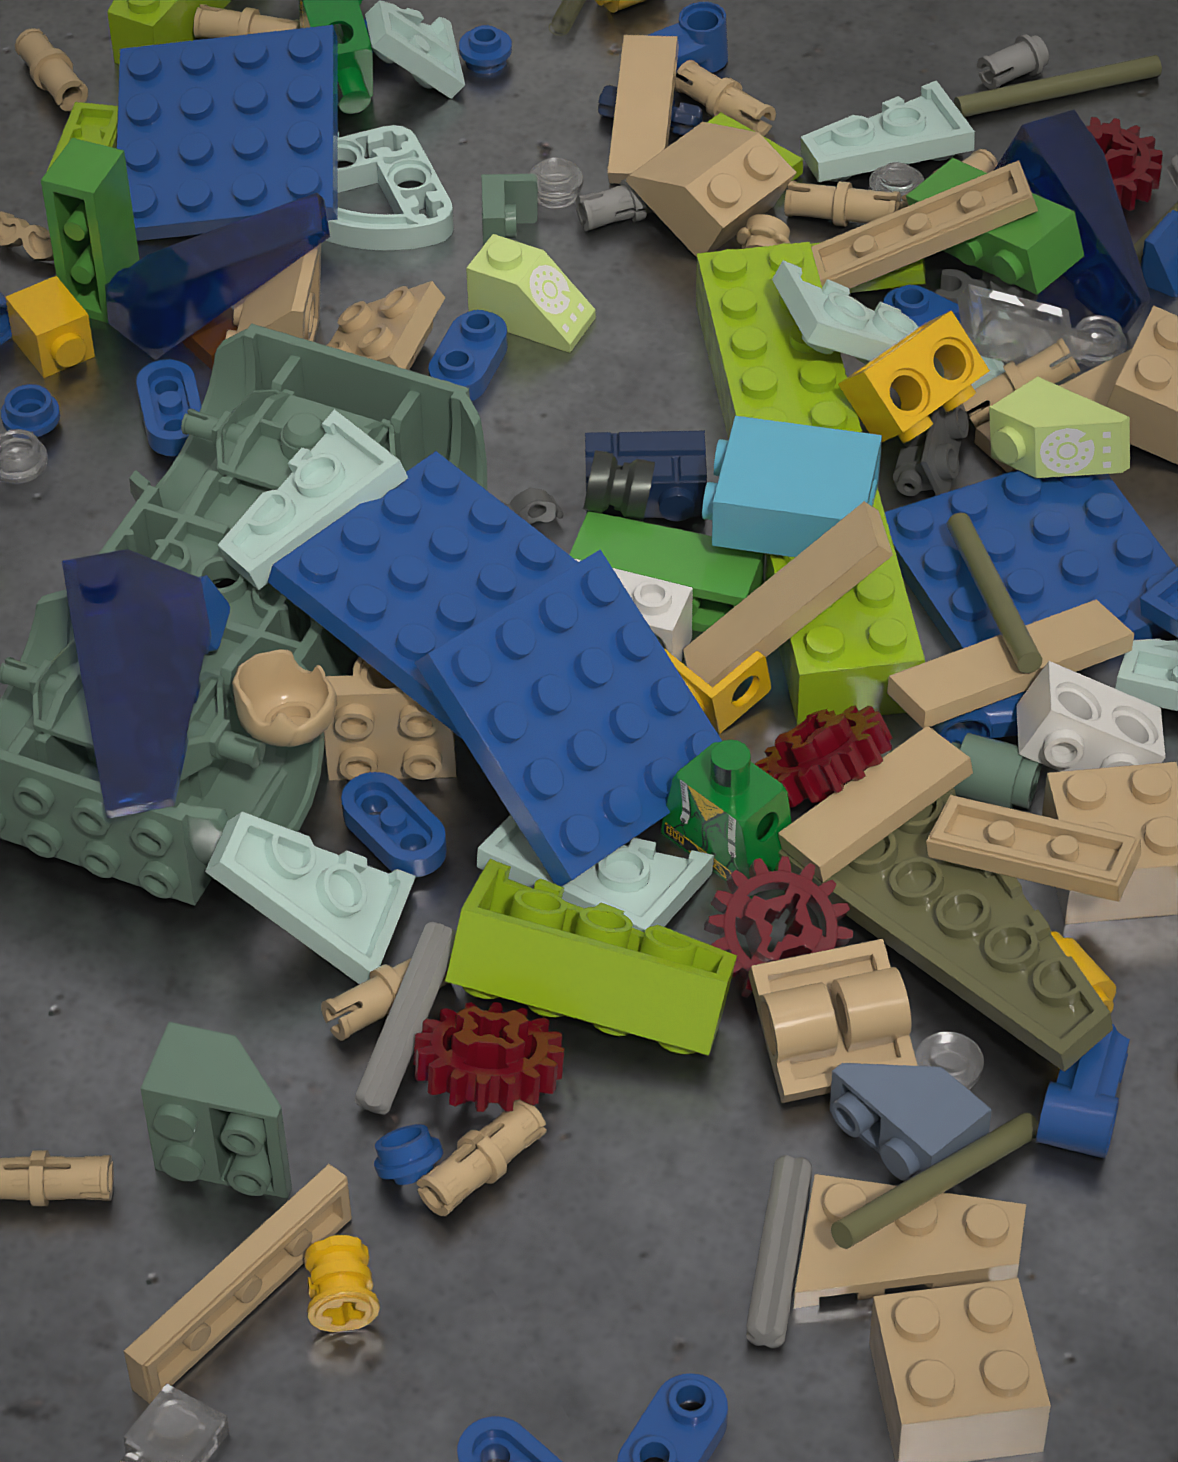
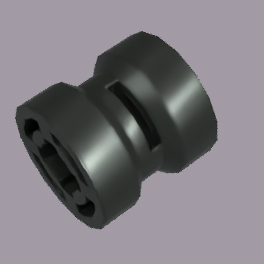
M595 450L583 509L602 513L608 509L609 505L615 506L614 510L620 511L624 518L643 522L655 462L636 459L631 463L624 462L623 466L617 465L618 460L613 453Z

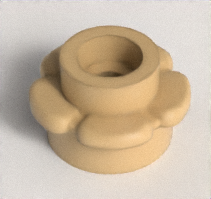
M758 214L751 216L747 220L746 226L738 231L736 239L738 243L742 244V249L790 243L788 240L790 229L782 220L774 216Z

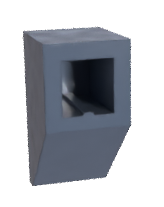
M841 1063L832 1070L830 1112L836 1123L845 1133L852 1137L859 1136L880 1154L889 1171L901 1180L906 1181L989 1133L992 1109L942 1067Z

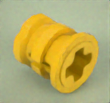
M349 1235L329 1236L324 1240L312 1243L305 1252V1267L311 1273V1277H308L307 1280L308 1294L311 1298L307 1308V1316L311 1325L320 1330L340 1332L360 1329L370 1324L378 1316L380 1309L379 1300L376 1294L370 1291L373 1288V1279L368 1267L370 1259L369 1249L358 1237Z

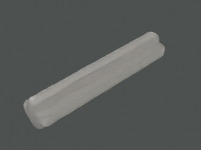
M429 922L424 927L356 1091L355 1103L365 1110L385 1115L391 1108L414 1051L415 1035L422 1032L423 1021L429 1015L449 966L456 931L448 926L437 922Z
M783 1155L774 1164L746 1325V1337L755 1346L765 1345L770 1348H777L785 1342L812 1179V1165L804 1157L793 1158Z

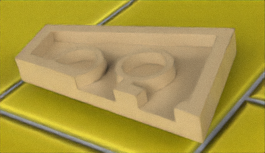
M815 1174L794 1293V1308L819 1305L820 1297L856 1293L857 1299L863 1300L871 1299L873 1296L884 1295L885 1289L925 1284L928 1288L934 1289L1017 1278L1026 1204L943 1192L848 1249H844L838 1246L832 1237V1224L896 1186Z

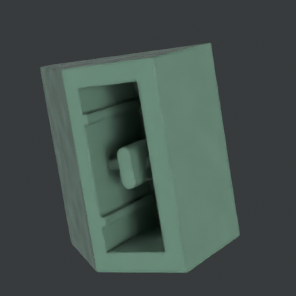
M168 1022L140 1088L155 1170L166 1172L171 1177L182 1181H195L199 1179L231 1186L246 1195L260 1196L267 1194L288 1199L292 1183L282 1107L236 1035Z

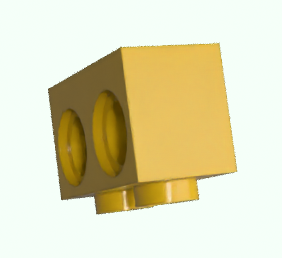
M951 310L924 323L838 385L870 434L882 435L881 442L898 435L902 443H905L933 425L928 415L940 406L946 412H949L973 397L976 391L971 384L990 370ZM934 357L942 364L944 378L937 373L934 367ZM890 387L898 393L901 400V409L893 403L890 397Z

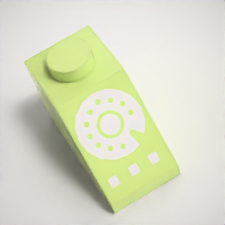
M492 234L466 268L468 311L484 310L498 315L505 321L508 333L571 353L596 319L595 308L542 249Z
M1037 376L989 407L991 458L1032 477L1048 478L1123 473L1130 468V417Z

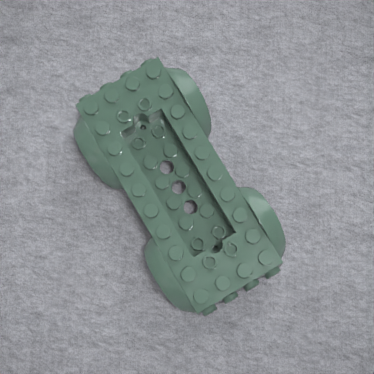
M252 323L248 329L222 341L216 349L209 387L200 412L190 408L187 410L188 414L185 413L181 430L183 434H189L168 472L155 487L151 486L150 481L137 470L133 472L129 481L131 494L136 501L134 506L73 589L70 588L41 597L36 604L33 624L20 661L7 657L5 663H2L0 666V683L8 684L0 699V838L27 847L39 856L46 858L56 857L85 867L99 877H114L142 887L157 897H171L195 906L213 878L205 870L227 821L239 813L245 812L298 832L312 806L320 780L325 746L324 732L312 742L295 747L269 745L253 738L240 724L234 701L232 681L238 666L259 653L279 649L289 650L300 667L307 671H313L317 665H320L326 676H344L357 654L269 583L259 590L226 562L218 544L263 492L277 490L292 473L288 462L301 447L310 451L326 433L321 424L334 409L397 457L405 472L437 451L487 490V459L481 418L470 399L469 388ZM206 575L213 584L219 583L225 578L236 581L231 586L217 588L230 605V614L217 650L198 651L144 643L139 637L155 589Z

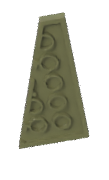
M954 788L824 881L827 882L833 879L837 884L828 897L831 904L848 903L850 910L846 915L877 938L883 939L884 943L1062 1071L1065 1072L1113 1030L1110 1011L1073 958L1066 956L1053 938L1050 925L1039 910L1035 911L1023 895L1022 886L1017 878L928 857L926 841L949 796H956ZM783 849L778 852L780 858L782 856L789 857L792 873L800 874L805 868ZM814 875L812 882L819 887L824 882Z

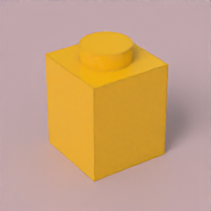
M57 276L5 297L12 338L43 378L95 357L89 315Z

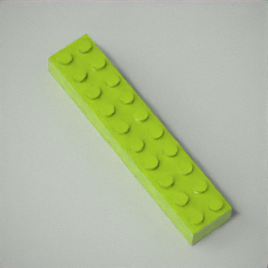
M810 242L783 243L773 246L697 253L696 307L728 440L735 416L862 433L858 415L838 385L847 378L841 353L834 351L832 354H824L814 350L803 341L798 325L772 280L782 260L802 269L801 279L822 288ZM878 487L873 507L879 510L893 556L778 647L797 725L805 721L807 715L816 711L827 709L830 712L834 710L836 715H839L856 705L858 711L867 706H872L874 711H879L881 715L907 713L887 694L889 676L925 663V657ZM765 553L764 583L795 557Z

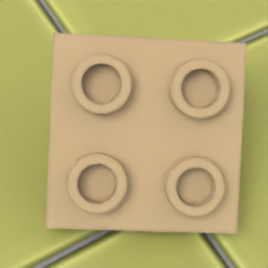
M430 281L410 289L406 286L399 287L390 292L385 298L368 304L364 301L357 302L341 314L338 319L340 326L330 343L326 346L410 370L433 329V319L445 300V296L434 282Z
M359 657L356 660L353 676H326L337 695V707L333 721L324 731L329 780H352L361 774L369 772H382L392 775L397 779L415 778L425 780L456 777L455 733L364 659Z
M883 939L751 966L748 975L782 1103L831 1093L832 1070L841 1063L918 1066L909 1036L911 1032V1011L906 988L899 970L896 967L890 966Z

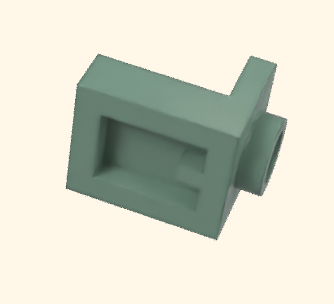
M481 174L483 246L492 234L505 238H516V224L537 222L538 184L535 174Z

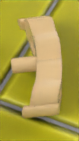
M0 212V246L12 248L23 245L26 252L33 259L54 261L50 234L46 228L38 225H29L24 219L15 218L10 213Z

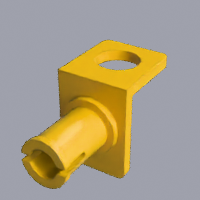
M664 649L719 734L771 690L766 657L759 651H755L712 688ZM753 676L752 683L747 692L736 701H732L737 687L745 679Z

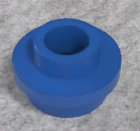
M482 25L475 27L461 37L459 53L471 71L480 74H491L505 67L507 59L512 53V41L510 36L504 31L493 26Z
M27 384L16 387L5 398V403L1 409L2 424L9 433L18 437L36 438L53 430L60 420L59 404L51 396L50 392L42 386Z
M415 1124L401 1127L387 1133L375 1143L378 1157L374 1161V1167L378 1177L382 1179H394L398 1185L412 1184L435 1168L433 1164L442 1157L443 1148L438 1138L430 1136L427 1126Z

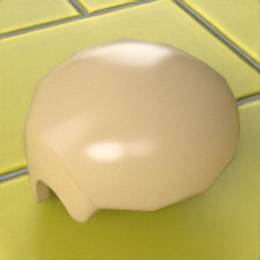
M279 649L255 654L238 666L232 681L234 701L240 724L248 734L263 743L279 747H295L306 744L322 734L333 721L337 707V695L330 681L326 678L322 666L317 665L313 671H307L298 665L292 652L289 650Z

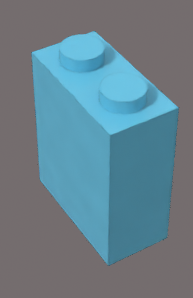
M735 416L729 440L719 439L714 459V476H719L718 483L708 482L704 494L702 517L703 519L712 520V546L789 557L798 556L864 501L873 507L879 481L882 435Z

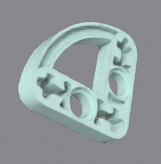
M397 125L383 126L338 138V162L347 161L354 163L348 167L338 168V193L378 183L394 214H367L338 207V220L294 224L307 233L321 234V239L352 248L384 251L407 250L436 245L446 241L454 230L451 200L416 135L410 129ZM407 181H417L423 183L421 186L415 188H402L397 186L398 184ZM426 208L429 218L424 214H419V210Z

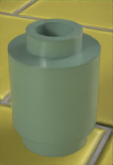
M972 733L966 734L962 744L951 743L970 757L973 774L954 787L956 796L1013 809L1015 805L1029 809L1038 786L1042 768L1041 763L1019 755L1017 745Z

